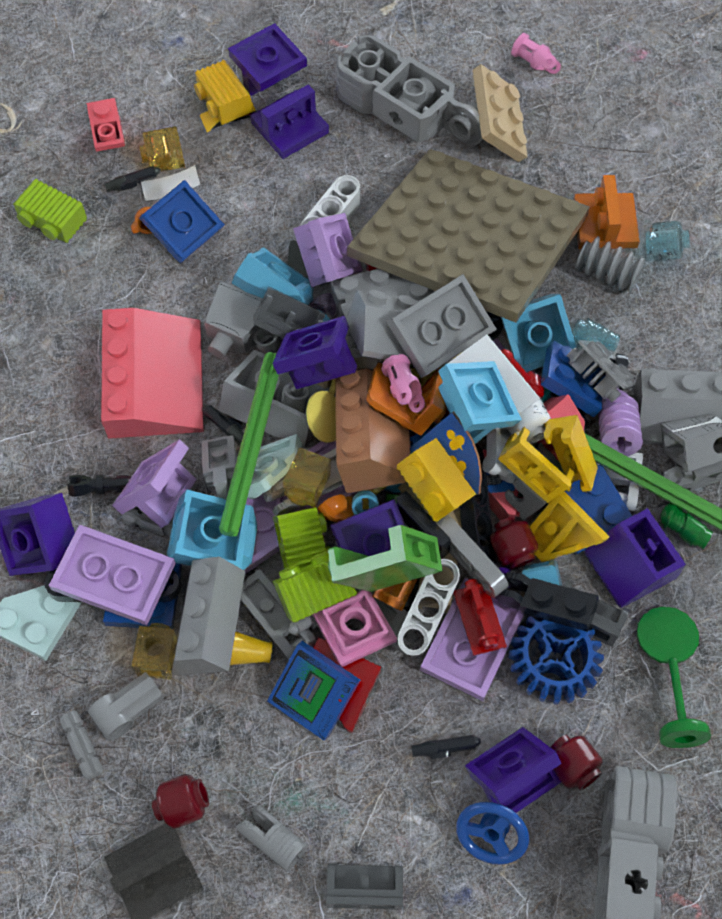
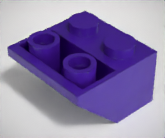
M648 508L618 523L606 533L609 536L607 541L590 546L584 551L585 556L620 609L677 579L686 565Z

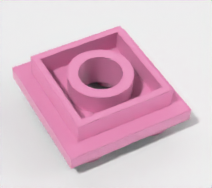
M361 590L349 599H345L312 614L341 667L397 642L395 633L369 591ZM350 619H358L363 622L364 628L353 631L345 623Z

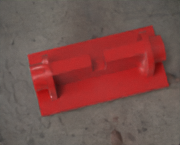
M477 579L466 581L464 583L465 588L454 590L453 594L473 656L506 648L507 645L491 597L483 591V585L478 584Z

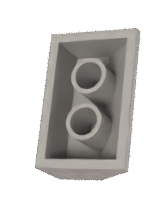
M357 290L346 320L349 325L348 330L361 356L386 360L392 355H406L387 321L419 301H415L413 298L405 295L398 297L388 296L378 290H369V292Z
M253 350L227 377L223 383L219 411L247 423L265 354ZM288 372L279 374L264 432L279 439L297 434L302 442V450H304L315 437L307 422V403L315 392H329L330 386L324 389L314 384L296 389Z
M641 369L635 382L634 399L639 406L643 444H663L660 423L705 414H715L722 419V372Z
M221 557L192 560L171 674L187 675L229 671L245 571Z

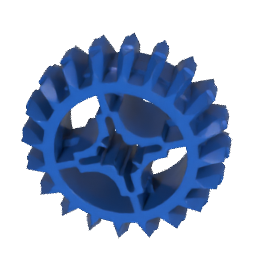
M532 616L526 620L527 627L519 625L516 631L518 636L512 637L510 643L515 649L509 651L508 658L516 661L510 667L511 672H522L516 680L518 685H523L526 682L530 684L526 691L528 695L533 694L536 689L541 692L539 695L540 702H544L549 694L552 695L553 704H559L561 695L564 696L568 703H572L575 699V694L583 698L587 694L586 687L594 688L597 683L594 677H599L603 671L597 664L602 663L604 660V655L596 652L602 646L601 641H591L595 634L594 629H589L586 632L540 618L537 621ZM551 633L560 634L569 639L559 640ZM535 639L539 644L538 649L542 656L536 664L532 665L528 648L529 644ZM578 648L583 659V669L579 675L573 669L575 665L571 660V656ZM551 652H554V656L556 652L560 655L564 653L561 661L558 662V658L556 661L548 660ZM546 673L556 674L561 679V681L551 680L544 677L543 675Z

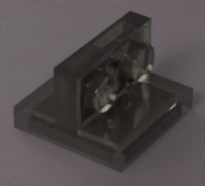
M166 823L104 857L113 877L109 879L115 893L123 899L131 919H153L205 890L177 830L170 828Z

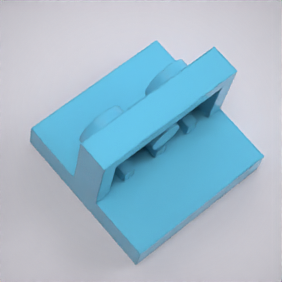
M495 361L449 363L438 370L443 381L438 388L449 413L454 411L459 417L464 431L469 432L474 443H477L494 428L513 427L522 420Z

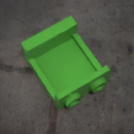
M398 525L388 529L391 550L367 556L336 546L328 549V570L332 577V582L373 592L442 572L438 539L421 531Z

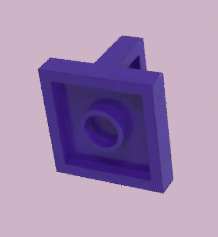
M275 23L228 48L229 57L242 71L243 86L250 94V97L307 66L306 56Z
M309 84L299 90H294L250 115L251 124L282 159L287 158L329 133L328 123L316 111L315 91Z
M345 316L286 333L272 363L277 375L288 372L295 388L300 389L355 373L357 365L345 340L349 329Z
M392 499L330 526L339 548L373 556L391 550L388 529L398 525L405 526L395 499Z
M524 727L464 765L470 777L483 788L489 802L504 805L515 813L561 783L553 770L562 764L556 751Z

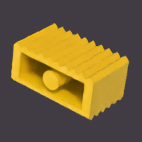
M222 59L221 62L217 61L216 64L195 72L197 83L194 84L195 92L200 100H206L209 114L212 118L217 117L221 125L253 112L250 94L226 60Z
M437 438L420 447L397 464V470H401V475L409 483V487L413 488V492L417 493V498L421 499V504H424L429 515L433 516V521H439L476 495Z

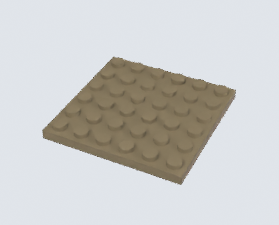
M429 149L347 246V256L434 291L464 274L485 311L517 323L587 218L590 206L526 184L521 180H515L498 174L493 170L473 165L468 161L451 157L443 152Z

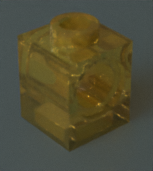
M176 126L142 133L145 145H140L139 149L143 163L149 162L150 167H159L161 172L185 167Z
M299 448L283 480L284 496H287L291 502L297 505L305 506L307 504L316 507L331 475V459Z
M151 623L149 627L139 626L131 664L137 676H141L146 672L151 678L171 680L177 636L168 625ZM152 645H164L160 654L155 656L147 654Z

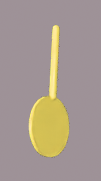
M335 379L332 380L329 392H315L310 397L306 408L307 422L311 432L318 440L324 443L336 441Z

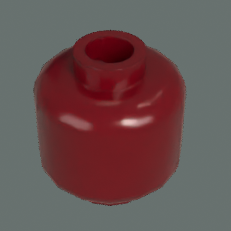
M509 517L494 525L496 531L490 535L489 543L500 565L510 566L511 570H514L536 559L534 554L538 551V543L526 521L514 522L513 518Z
M565 734L551 745L550 748L556 751L562 763L553 770L565 787L569 789L577 787L579 791H582L602 775L600 771L603 764L602 757L584 736L578 735L570 738Z
M183 774L159 784L156 790V799L152 800V809L158 821L163 820L172 829H177L202 819L205 814V808L209 806V796L201 779H195L189 774Z

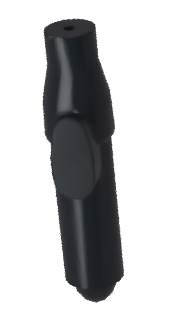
M473 735L425 741L420 744L411 745L412 757L426 756L430 757V759L450 757L453 752L476 749L481 744V739Z

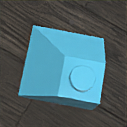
M552 293L531 300L517 323L501 317L513 357L526 372L544 366L546 349L553 341L558 342L562 346H568L571 349L576 347L561 294Z

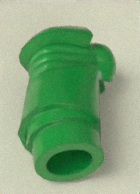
M669 503L662 509L660 520L664 528L668 527L674 530L690 546L694 545L702 549L706 547L713 533L711 530L707 529L704 524L689 513H684V510L676 505Z

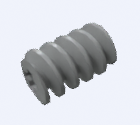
M597 236L591 243L587 240L577 258L575 269L580 270L585 265V274L591 275L596 270V279L602 280L608 274V285H613L619 280L618 289L624 290L630 285V294L643 270L644 257H641L634 263L632 262L633 252L631 251L623 258L621 257L622 247L619 246L612 253L610 252L611 242L608 241L601 248L599 247L600 237Z

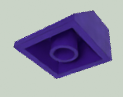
M56 493L40 496L0 508V550L9 576L57 569L75 534L63 494Z

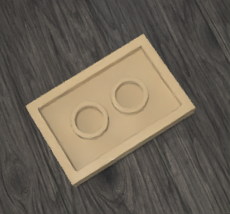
M480 64L472 72L482 139L517 162H520L527 158L528 155L526 149L527 139L522 123L523 115L519 104V91L515 85L509 84L500 78L495 71H490Z

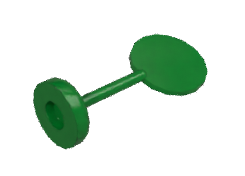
M662 606L653 608L645 613L638 623L637 640L640 648L648 657L659 663L669 664L678 720L668 722L661 727L659 731L660 742L662 745L670 748H690L702 745L711 739L710 728L702 720L686 717L678 663L686 661L696 651L699 645V631L695 622L685 612L673 607Z

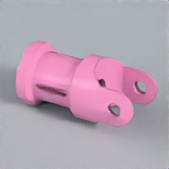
M522 33L514 42L511 51L512 56H519L528 61L530 67L535 70H546L551 74H556L560 71L561 64L551 54L548 46L535 43L529 39V35L526 33Z
M404 354L392 355L383 362L381 368L383 374L391 382L390 391L392 396L400 404H408L412 412L419 413L423 410L425 402L420 382L416 376L412 375L410 370L411 362Z

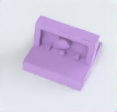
M345 213L309 221L305 225L293 228L311 287L363 271L360 261L347 256V246L351 243L353 237Z
M179 439L142 461L112 506L121 514L137 506L160 528L168 525L174 516L179 498L186 489L190 490L196 481V478L180 464L189 448Z

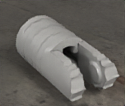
M257 805L251 811L253 818L268 832L265 834L246 819L241 821L236 828L244 837L288 872L303 856L308 844L302 841L261 805Z

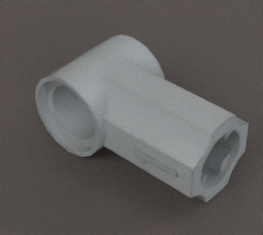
M145 672L116 694L109 693L99 698L90 706L88 714L106 740L110 742L129 731L134 724V720L164 699V696L151 677Z

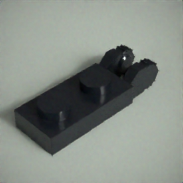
M507 572L505 578L509 588L526 593L522 597L517 592L506 589L495 597L499 603L509 608L520 610L522 614L588 632L599 605L598 595L535 578L529 579L521 573Z

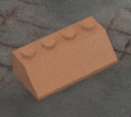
M369 369L357 370L355 373L335 378L336 465L346 493L407 482L404 476L401 475V470H397V464L411 454L410 430L405 429L399 422L386 414L376 411L367 402L366 397L373 373Z

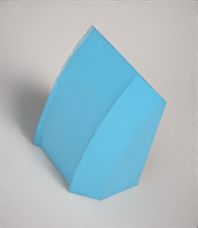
M264 247L246 256L232 280V284L260 298H263L268 286L307 305L313 302L314 287H311L309 279Z
M186 489L179 498L174 512L167 556L174 558L175 563L189 566L192 565V560L221 557L245 570L253 560L258 527L253 507L245 505L238 535L235 537L225 536L220 533L219 526L226 499Z

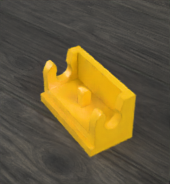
M578 415L549 419L544 423L546 427L544 439L547 444L552 442L563 472L565 473L568 466L575 471L571 483L581 480L580 487L582 492L592 491L598 467ZM570 486V488H568L566 491L569 492L572 486Z
M524 426L519 435L513 433L508 438L498 460L544 501L549 503L570 488L575 471L568 466L563 474L526 441L530 431Z

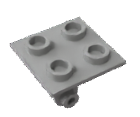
M579 340L578 343L583 348L579 351L575 347L567 355L570 359L569 364L579 374H582L595 362L582 376L584 379L588 378L598 367L602 369L590 381V386L596 384L607 374L594 387L604 400L609 399L612 403L621 395L618 391L620 387L623 389L635 387L631 381L634 377L631 372L621 363L619 365L614 364L608 358L611 352L599 341Z

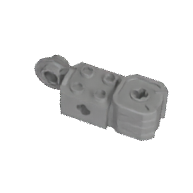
M371 35L358 36V44L354 42L347 47L343 60L342 56H337L336 93L338 99L358 112L374 114L416 142L428 140L430 137L435 136L443 127L451 131L461 142L468 145H477L482 141L477 103L468 102L465 104L453 99L455 84L409 56L404 59L400 56L397 49Z
M616 766L614 772L607 776L603 799L601 847L598 858L594 919L660 918L661 898L655 896L656 880L661 881L663 875L664 861L660 855L670 849L674 836L677 784L674 775L659 774L651 771L644 772L639 769L629 770L626 767Z

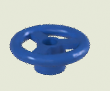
M494 802L474 803L466 807L457 819L456 832L460 843L472 856L483 862L497 865L509 864L520 859L528 848L529 832L524 821L518 814L504 805ZM483 813L480 824L469 822L475 815ZM512 824L517 832L518 842L512 850H509L504 840ZM469 835L482 837L487 843L492 844L496 853L482 849L472 841Z

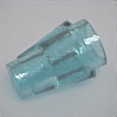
M579 318L572 332L575 343L579 348H583L578 343L579 340H593L594 342H601L609 351L615 352L620 340V334L614 333L589 318H586V320Z

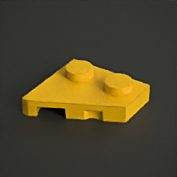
M565 491L551 500L530 526L538 543V551L535 555L541 562L601 544L609 538Z

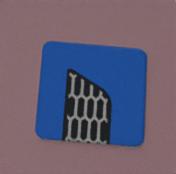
M486 472L488 491L490 493L506 492L508 489L515 491L513 483L502 480L499 474L491 475Z

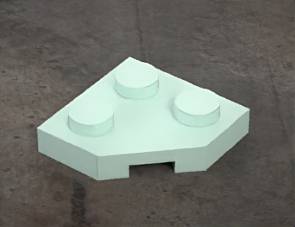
M297 434L260 447L247 498L254 499L267 492L300 462L302 442Z
M45 585L3 598L0 602V638L46 661L82 602L56 601L51 598Z

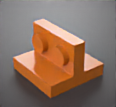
M603 175L601 185L596 187L595 193L574 195L573 200L590 206L587 218L577 231L578 249H582L587 240L591 243L597 236L600 237L599 247L601 248L608 241L611 242L610 249H617L619 246L622 249L638 248L640 239L633 193H617L615 175Z

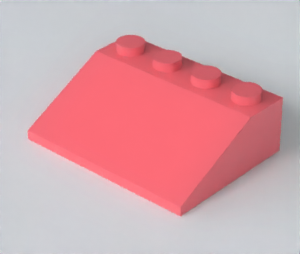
M139 308L102 310L101 422L108 439L204 432L201 321Z

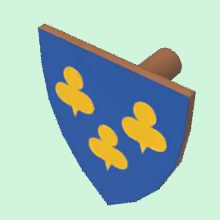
M453 411L415 443L410 450L413 453L437 438L474 492L480 494L482 481L480 457L474 440L468 431H464L459 417Z

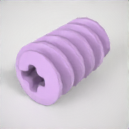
M618 389L621 395L612 403L609 399H603L602 410L598 413L600 442L625 456H630L637 453L643 443L639 406L634 398L630 397L625 391Z

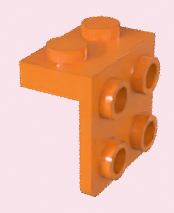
M378 363L374 367L366 397L367 402L373 409L386 414L399 422L405 429L412 430L420 436L433 422L436 424L440 422L447 410V406H445L438 388L443 383L438 372L441 367H438L421 387L425 405L419 413L412 412L408 404L402 405L392 396L390 391L391 382L381 369L383 364Z

